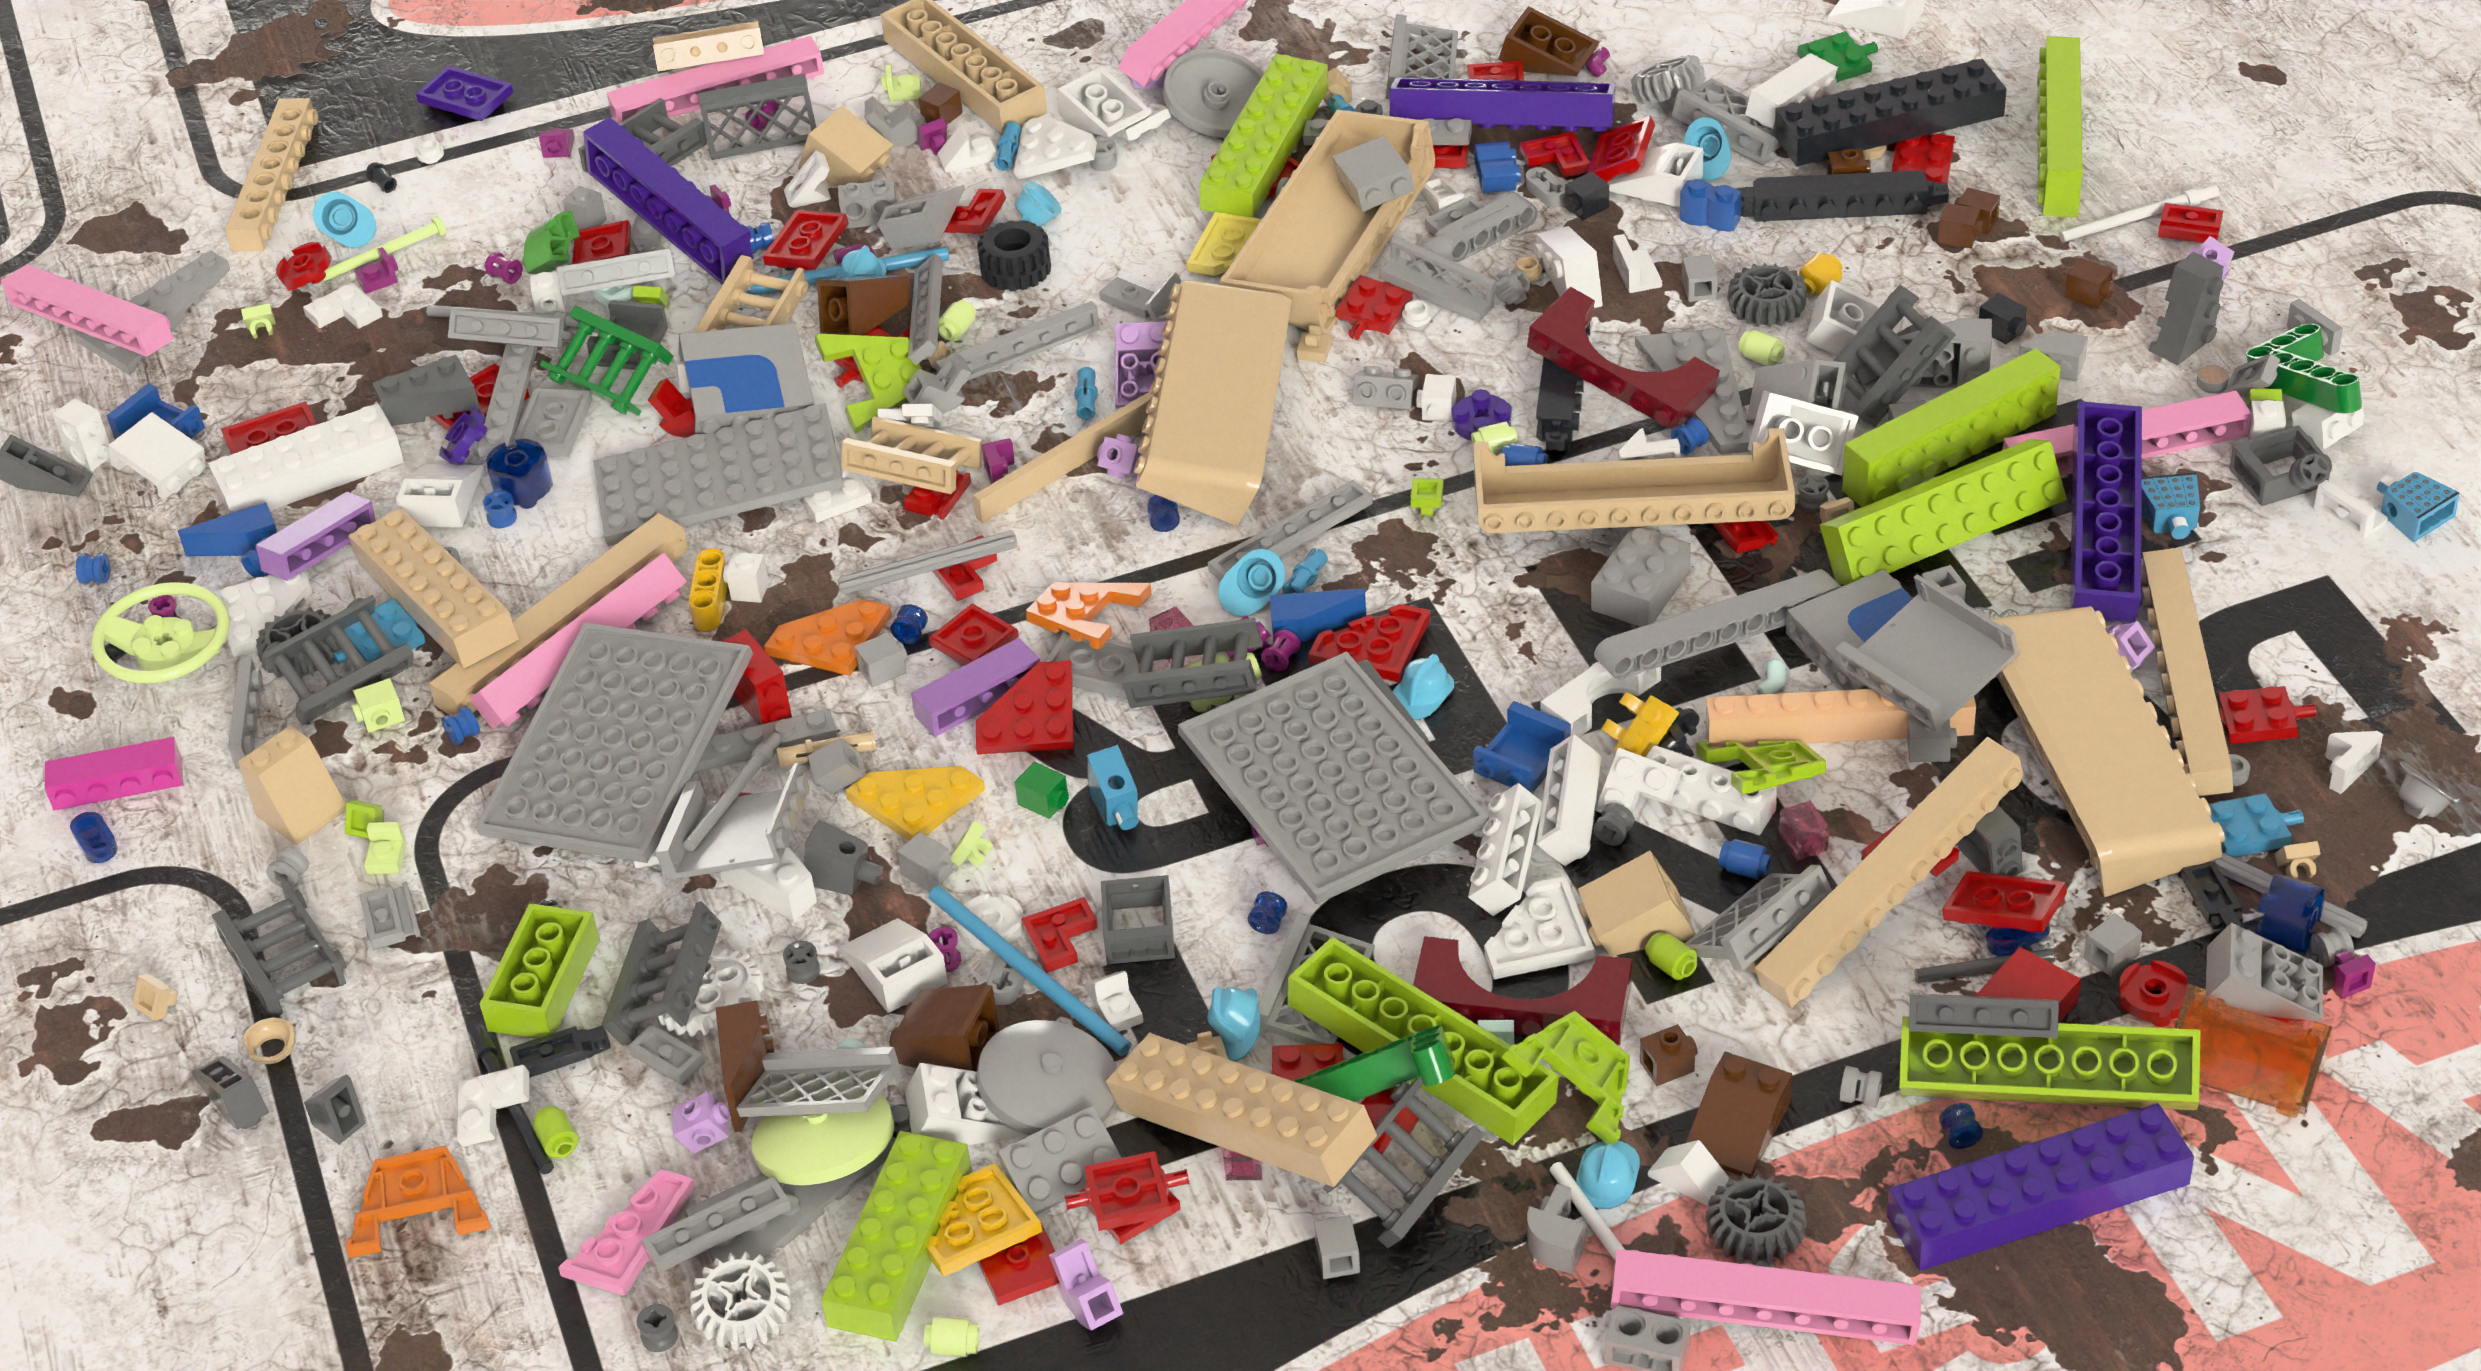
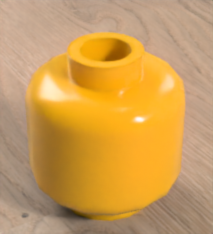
M1816 253L1799 270V276L1803 277L1806 284L1807 294L1813 295L1815 293L1820 295L1831 280L1839 283L1842 280L1841 270L1843 267L1834 255L1830 253Z

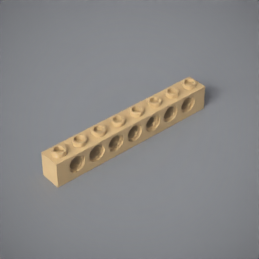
M310 98L278 100L225 228L231 251H264L268 240L272 238V230L275 223L279 220L281 207L285 205L286 194L292 188V179L294 174L298 172L300 159L305 155L306 144L311 140L312 129L318 122V114L316 109H313Z

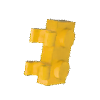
M1625 692L1619 703L1637 716L1627 730L1610 719H1607L1600 730L1618 742L1614 748L1616 752L1618 748L1646 757L1652 747L1659 744L1679 712L1652 695L1644 703L1634 695Z

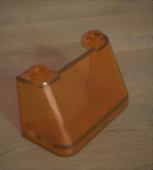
M2188 984L2174 1028L2201 1030L2200 1085L2275 1107L2277 1113L2287 1117L2297 1118L2298 1114H2306L2333 1042L2332 1026L2314 1021L2312 1029L2304 1030V1023L2296 1021V1024L2292 1025L2225 1005V1000L2217 998L2215 1004L2214 1000L2205 997L2206 989Z

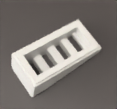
M1444 176L1428 180L1421 190V193L1435 213L1465 199V195Z

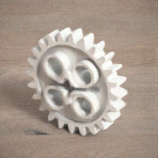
M724 949L717 956L712 950L687 1025L681 1027L668 1013L657 1016L661 1025H666L669 1032L676 1029L678 1035L683 1034L687 1030L690 1037H693L698 1030H702L704 1036L708 1034L710 1028H715L718 1032L715 1007L762 999L760 992L765 990L763 985L764 978L756 960H751L749 954L741 956L738 950L730 956L727 949ZM665 991L654 994L652 996L654 1002L662 1000Z

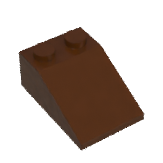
M1528 6L1506 35L1498 60L1502 62L1521 60L1523 72L1577 77L1600 42Z
M757 1000L715 1007L723 1085L734 1132L742 1131L748 1117H739L737 1107L765 1072L762 1059L767 1053H775L772 1036H765L770 1034L767 1013L760 1014Z
M1724 1051L1711 1075L1686 1143L1700 1140L1723 1170L1741 1176L1744 1174L1747 1178L1751 1179L1791 1103L1792 1073Z

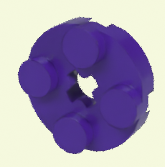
M1479 389L1474 391L1471 396L1461 399L1451 409L1454 431L1462 438L1472 441L1471 433L1478 432V428L1505 421L1509 427L1511 426V405L1498 396L1490 395L1487 390Z
M474 407L469 408L470 415L465 412L460 415L444 438L449 443L446 449L441 446L439 456L451 464L455 462L462 465L469 456L470 450L468 449L474 441L479 442L487 431V427L483 425L484 414Z

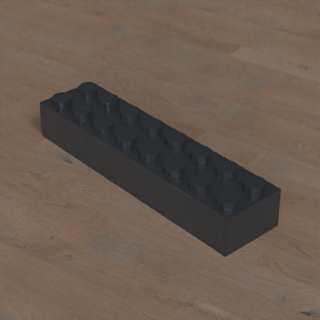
M1983 58L1973 59L1957 65L1945 66L1907 77L1894 78L1890 81L1869 84L1865 87L1845 90L1836 94L1816 97L1811 100L1790 103L1786 106L1775 108L1774 136L1796 167L1826 160L1828 152L1842 151L1845 149H1862L1863 151L2003 117L2005 114L2007 88Z

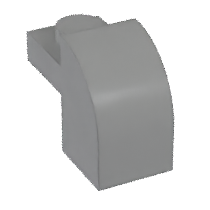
M873 96L865 101L864 118L867 124L893 144L892 148L909 146L917 141L918 126L925 124V118L908 101L891 113Z
M952 352L937 375L917 369L903 390V393L910 404H933L942 414L952 411L965 400L960 389L967 382L971 370L961 355Z
M1556 1184L1551 1196H1545L1540 1209L1529 1206L1527 1212L1528 1247L1535 1259L1543 1265L1572 1274L1585 1249V1223L1568 1218L1571 1212V1188Z

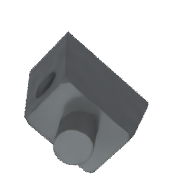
M818 820L805 842L804 866L812 874L813 884L816 888L852 895L856 892L861 881L877 885L883 872V866L867 861L868 844L864 840L824 821Z

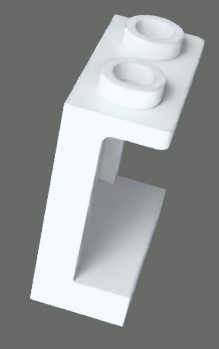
M152 412L108 445L111 465L119 471L128 465L154 483L158 488V496L163 500L172 493L178 492L186 482L200 475L206 467L204 448Z

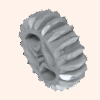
M1694 55L1664 60L1635 74L1630 80L1632 92L1638 103L1655 104L1677 97V93L1682 89L1690 92L1702 85L1706 79L1705 70L1698 56Z

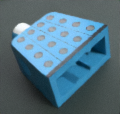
M2196 472L2142 477L2141 515L2150 530L2154 533L2171 532L2172 537L2175 539L2186 538L2190 534V530L2197 528L2200 501Z
M2413 472L2400 481L2385 475L2377 485V491L2384 495L2381 513L2387 516L2388 521L2412 542L2421 539L2456 515L2460 493L2418 472Z
M1118 745L1088 754V792L1105 824L1109 826L1119 824L1122 830L1134 828L1139 822L1137 817V788Z

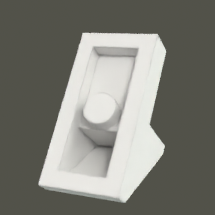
M962 126L956 129L938 152V159L945 173L995 161L997 156V150L990 136L968 141Z
M815 150L784 189L790 207L796 208L831 199L827 185L823 182L830 171L825 154Z
M1643 428L1639 429L1618 450V461L1680 458L1678 439L1647 443Z
M2367 731L2332 733L2329 735L2326 758L2333 761L2329 772L2332 774L2330 789L2342 794L2379 758L2383 738L2382 733Z
M1126 971L1114 972L1085 983V989L1102 1019L1115 1030L1120 1032L1144 1023L1143 1013L1129 991Z

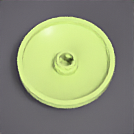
M881 1094L868 1112L765 1116L753 1133L751 1140L752 1153L759 1170L768 1178L774 1176L777 1182L790 1185H812L829 1182L854 1173L877 1158L887 1147L893 1136L894 1119L889 1103Z

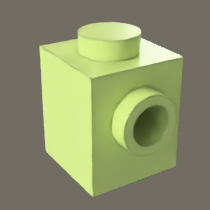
M390 678L353 690L357 702L351 705L357 723L364 722L368 733L405 721L399 698Z

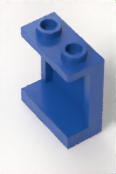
M149 383L106 415L115 439L151 412L190 439L205 428L199 407L191 405L184 411L161 400L157 387Z
M1513 701L1507 708V724L1486 748L1476 746L1473 750L1474 772L1510 788L1519 783L1533 794L1546 778L1550 749L1571 736V724Z

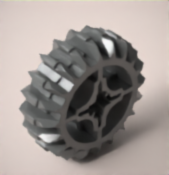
M1764 262L1763 266L1753 264L1751 269L1744 267L1742 272L1735 273L1728 286L1727 301L1729 302L1731 313L1737 314L1738 320L1745 319L1747 324L1756 323L1758 327L1761 325L1771 327L1773 324L1782 326L1784 321L1792 323L1793 318L1800 317L1801 312L1806 306L1807 289L1803 277L1798 276L1796 270L1789 271L1788 266L1778 267L1777 263L1771 266Z
M298 607L295 612L289 613L285 611V615L281 617L275 615L273 622H265V629L258 631L259 637L256 639V648L260 662H262V653L269 645L275 642L282 643L331 617V614H324L322 609L314 612L311 607L301 611ZM330 636L316 645L329 664L333 665L335 658L333 652L341 648L333 636ZM305 650L289 658V661L301 678L308 674L314 676V672L318 671ZM277 665L267 670L268 673H274L277 678L284 676Z
M1759 1173L1756 1174L1754 1179H1748L1742 1174L1739 1182L1729 1178L1726 1187L1718 1186L1715 1195L1710 1197L1708 1211H1706L1707 1233L1709 1238L1713 1239L1715 1249H1723L1726 1258L1736 1255L1739 1264L1745 1259L1751 1260L1753 1265H1756L1758 1260H1764L1770 1266L1773 1257L1784 1261L1787 1252L1795 1253L1798 1244L1802 1243L1805 1228L1807 1227L1805 1205L1802 1200H1799L1797 1190H1789L1786 1181L1776 1184L1773 1175L1769 1179L1764 1180L1761 1179Z

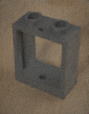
M2298 425L2233 445L2229 469L2257 502L2264 506L2316 490L2318 485L2310 489H2300L2292 483L2289 472L2273 476L2263 464L2293 456L2298 460L2309 454H2319L2328 462L2329 475L2326 480L2329 481L2332 462L2329 456L2324 454L2314 443V440ZM2304 470L2307 477H2309L2307 470Z
M1999 805L1992 812L1987 813L1976 824L1974 830L1955 845L1982 873L2017 876L2023 871L2020 827Z
M1169 875L1101 881L1103 936L1107 964L1175 958ZM1160 905L1163 907L1164 926L1113 930L1112 910Z

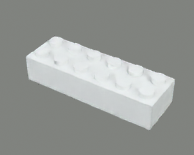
M379 403L343 416H337L332 420L315 426L306 427L298 432L280 436L261 445L249 447L241 452L223 456L218 460L209 462L208 465L216 490L228 514L262 503H267L269 511L400 465L404 463L397 435Z

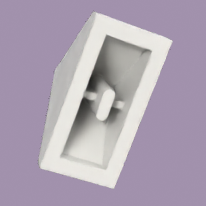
M1700 1140L1667 1148L1648 1171V1177L1708 1206L1710 1197L1715 1195L1718 1186L1726 1187L1729 1179Z

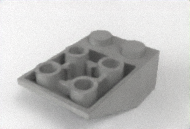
M961 185L915 195L886 206L877 225L891 249H909L916 245L933 244L940 241L960 201L965 186Z
M1960 318L1943 323L1956 336L1912 386L1957 388L1989 372L1992 346V319ZM1920 331L1899 337L1909 345Z
M1812 359L1756 368L1746 422L1755 423L1763 391L1841 411L1847 383L1846 362Z
M2230 923L2207 946L2206 999L2240 1014L2321 1021L2323 1019V965L2286 949L2282 945L2267 940L2250 930Z

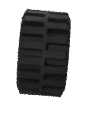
M1022 220L1007 221L1006 223L995 224V227H989L986 229V233L980 235V240L977 242L980 271L983 280L988 282L989 286L998 287V290L1003 291L1026 290L1028 287L1039 285L1038 282H1043L1047 278L1046 275L1050 274L1051 258L1048 235L1042 227L1036 226L1035 223H1026Z

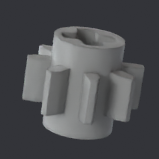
M1507 268L1497 274L1499 280L1496 282L1495 294L1501 302H1507L1508 305L1512 303L1517 305L1527 299L1525 293L1529 292L1530 282L1524 272L1517 271L1516 269L1510 271Z

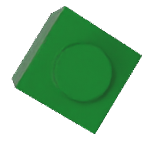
M1033 762L1014 781L1018 805L1048 819L1059 809H1062L1069 799L1066 776L1037 762Z

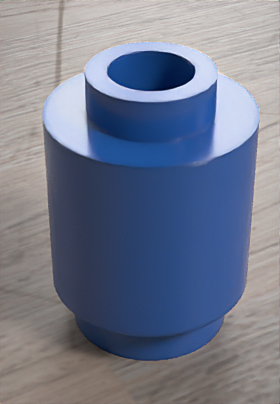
M1511 443V445H1504L1501 454H1505V466L1547 464V454L1543 453L1542 447Z
M1734 839L1732 842L1725 840L1720 851L1718 864L1719 867L1726 868V872L1759 880L1762 874H1768L1772 856L1767 854V847Z

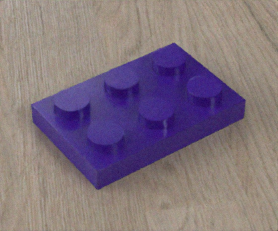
M447 65L416 93L418 103L483 121L514 92L511 83Z

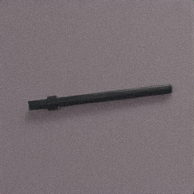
M474 1022L468 1025L467 1032L474 1044L473 1051L478 1061L484 1063L489 1073L503 1070L496 1057L497 1049L492 1040L486 1038L480 1024ZM521 1103L507 1106L541 1174L550 1173L554 1166L544 1151Z

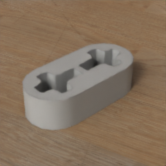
M1535 167L1527 171L1526 189L1549 207L1564 205V182L1546 168Z
M1014 946L1028 958V954L1024 948L1020 946ZM997 955L988 977L987 985L993 986L995 1004L1007 1005L1013 1003L1018 998L1026 978L1014 968H1008L1009 964ZM1005 982H1008L1009 986L1003 988Z

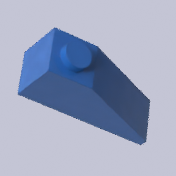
M267 503L177 530L186 557L244 556L249 550H255V544L263 537H270L277 533Z
M1365 588L1270 595L1273 636L1276 631L1285 629L1294 633L1300 642H1306L1317 637L1321 632L1337 629L1348 624V622L1367 616Z

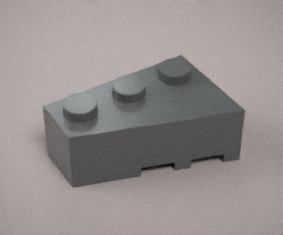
M2192 252L2175 265L2164 299L2169 302L2165 317L2160 316L2156 325L2161 327L2157 341L2150 343L2148 351L2178 366L2198 349L2214 339L2217 333V328L2215 327L2217 314L2220 310V291L2224 283L2222 280L2224 266L2196 252Z
M456 354L372 383L377 403H379L391 426L425 422V417L442 414L444 419L453 418V413L470 411L469 408L471 407L480 411L475 387Z

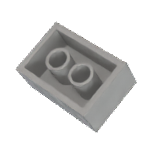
M1631 527L1591 582V610L1640 627L1654 623L1690 572L1691 543L1645 528Z

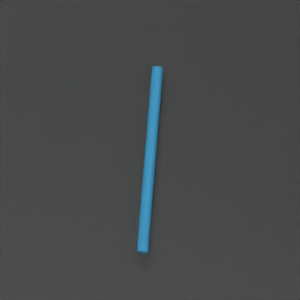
M946 246L879 259L885 263L886 271L920 266L934 253L943 261H948L949 253ZM841 265L804 272L805 279L808 285H815L819 279L836 278ZM794 274L778 276L776 278L790 281ZM754 284L747 293L759 295L781 290Z
M939 885L930 891L928 898L1109 1048L1121 1057L1129 1052L1132 1046L1129 1040Z

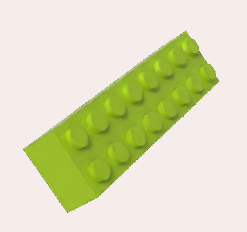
M2046 36L2045 47H2040L2039 50L2040 68L2037 72V204L2043 205V216L2078 217L2083 173L2080 37Z
M1275 54L1199 182L1201 210L1251 218L1256 217L1270 192L1273 182L1277 180L1287 162L1288 156H1291L1303 135L1306 121L1312 119L1327 93L1328 64L1295 58L1289 55Z
M2035 348L1845 443L1842 491L1861 507L1867 506L1911 488L1926 479H1930L1934 475L2004 441V438H2009L2056 414L2061 366Z
M2029 439L1822 523L1820 528L1835 580L1840 585H1847L1883 569L1891 573L2067 499L2051 441Z
M1333 936L1288 977V1005L1364 1053L1425 1029L1441 1025L1455 1057V1075L1433 1086L1425 1087L1422 1084L1420 1088L1511 1145H1514L1556 1103L1559 1079L1557 1073L1538 1063L1533 1072L1525 1078L1501 1058L1511 1045Z
M1902 1016L1901 1096L2140 1108L2159 1103L2162 1109L2198 1110L2201 1030L2058 1023V1038L1909 1031V1016Z

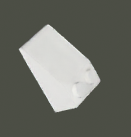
M1840 0L1828 15V21L1904 39L1923 13L1924 0Z
M1102 66L1058 88L1059 114L1072 126L1094 134L1109 137L1151 115V109Z
M1831 280L1814 303L1806 341L1831 354L1839 355L1882 304ZM1904 316L1893 328V331L1898 333L1907 328L1909 320Z
M1763 391L1747 450L1752 452V442H1759L1760 444L1766 440L1768 428H1784L1789 461L1791 463L1842 476L1845 443L1852 440L1858 416Z

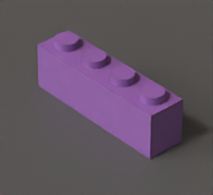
M345 492L256 544L261 571L287 581L351 543L348 537L349 534L357 531L363 525L376 521L372 501Z
M1017 638L912 692L914 716L936 737L985 712L1040 662V658L1020 638Z

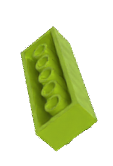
M899 1131L822 1296L821 1302L827 1327L897 1342L932 1263L927 1254L926 1244L930 1236H935L940 1228L939 1219L949 1201H954L958 1194L957 1186L961 1178L972 1173L968 1144Z

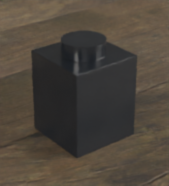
M1592 171L1565 184V208L1581 220H1585L1609 208V184Z
M1997 293L1980 306L1979 319H1992V338L2006 345L2024 333L2027 326V307Z

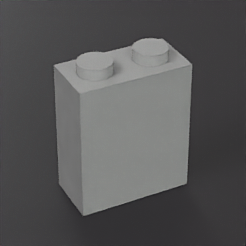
M1384 135L1332 156L1338 180L1362 212L1414 191L1409 167Z

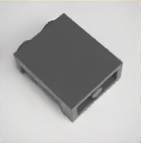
M611 300L608 304L610 312L609 321L654 342L661 343L668 329L663 305ZM590 336L586 343L589 355L599 340L597 336ZM619 343L609 344L597 366L610 367L620 350ZM636 351L634 355L631 354L622 369L635 370L642 359L640 357L641 353Z

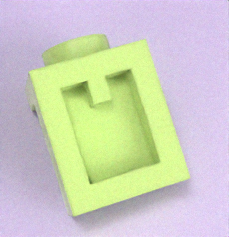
M891 64L886 65V75H881L883 91H888L889 102L918 99L921 97L920 74H903L893 77Z
M368 823L366 830L370 844L364 864L366 873H400L406 849V842L400 823Z

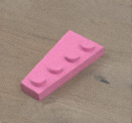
M663 1169L659 1170L630 1198L631 1204L619 1214L614 1213L606 1221L607 1227L595 1238L590 1236L580 1246L581 1252L572 1260L566 1259L558 1267L560 1275L625 1296L649 1260L641 1239L673 1223L695 1188L693 1178Z

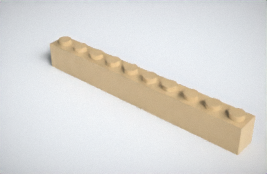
M660 513L656 514L513 620L519 638L518 641L465 669L458 663H455L431 681L429 686L435 706L452 716L457 714L458 709L463 706H467L472 713L475 712L477 709L469 699L662 553H665L671 562H674L689 549L684 527Z
M2182 548L2142 552L2141 585H2146V587H2142L2144 606H2151V608H2147L2149 628L2155 627L2154 630H2151L2152 642L2155 647L2154 649L2160 648V651L2156 652L2157 666L2159 671L2165 670V673H2161L2163 693H2170V695L2165 696L2168 716H2175V718H2170L2173 738L2180 739V741H2175V746L2185 762L2183 770L2186 774L2191 773L2194 777L2198 796L2233 792L2231 761Z
M1987 737L1755 967L1761 988L1791 1009L1800 1000L1805 999L1811 993L1812 988L1824 976L1829 975L1834 970L1836 964L1848 952H1852L1858 946L1860 940L1871 929L1876 928L1881 923L1883 917L1894 906L1899 905L1906 897V894L1918 882L1923 881L1928 876L1930 870L1941 859L1946 858L1951 853L1953 847L1964 836L1969 835L1974 830L1976 824L1987 813L1992 812L1999 801L2010 790L2015 789L2024 777L2019 756Z

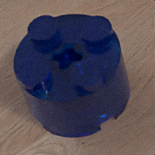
M530 439L515 440L516 444L509 446L502 443L496 446L486 458L493 492L507 491L512 495L514 505H520L523 509L532 508L537 504V500L543 498L553 486L544 448L540 443Z
M2274 874L2269 892L2264 891L2260 899L2258 911L2264 913L2263 920H2260L2257 925L2255 934L2283 947L2307 952L2311 947V937L2313 934H2316L2312 932L2316 921L2320 922L2325 890L2317 884Z

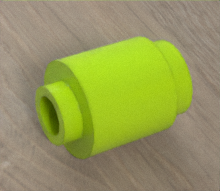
M1656 933L1646 945L1645 953L1649 956L1650 962L1673 979L1681 980L1689 977L1695 971L1697 953L1672 934Z
M546 1106L535 1114L533 1129L546 1154L552 1158L570 1155L577 1147L579 1137L567 1114L556 1106Z

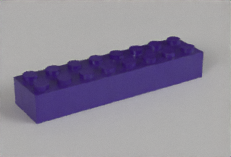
M1396 77L1390 87L1389 116L1416 120L1426 118L1451 120L1459 118L1462 120H1472V124H1479L1480 128H1495L1496 124L1507 125L1509 129H1522L1523 125H1534V128L1538 130L1551 129V126H1562L1563 130L1568 131L1579 130V127H1590L1591 131H1606L1607 127H1612L1615 117L1616 83Z
M608 117L583 131L588 174L720 284L723 285L741 255L751 257L753 260L749 229L744 224L736 221L727 210H723L714 203L710 196L698 190L693 182L681 176L676 168L670 167L656 152L653 153L639 138L636 139L622 124H618L611 117Z
M2079 401L2074 421L2070 609L2091 606L2094 611L2099 610L2106 621L2135 622L2141 600L2142 406Z
M2156 1103L1890 1187L1887 1217L1918 1270L1921 1271L2190 1185L2194 1155L2160 1104Z

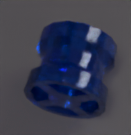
M1154 495L1149 499L1147 510L1151 527L1159 532H1168L1175 529L1180 522L1178 504L1158 495Z
M905 604L900 607L897 618L894 619L890 626V631L898 641L905 644H914L920 639L922 630L928 623V616L922 608L912 604Z
M1264 891L1257 894L1254 900V907L1247 916L1250 927L1259 933L1267 935L1278 932L1282 923L1281 918L1285 916L1288 909L1287 902L1283 897L1274 892Z
M1967 1103L1953 1104L1942 1111L1939 1116V1123L1942 1129L1947 1132V1141L1955 1149L1969 1148L1979 1142L1983 1136V1129L1980 1123L1975 1120L1976 1114L1972 1106Z

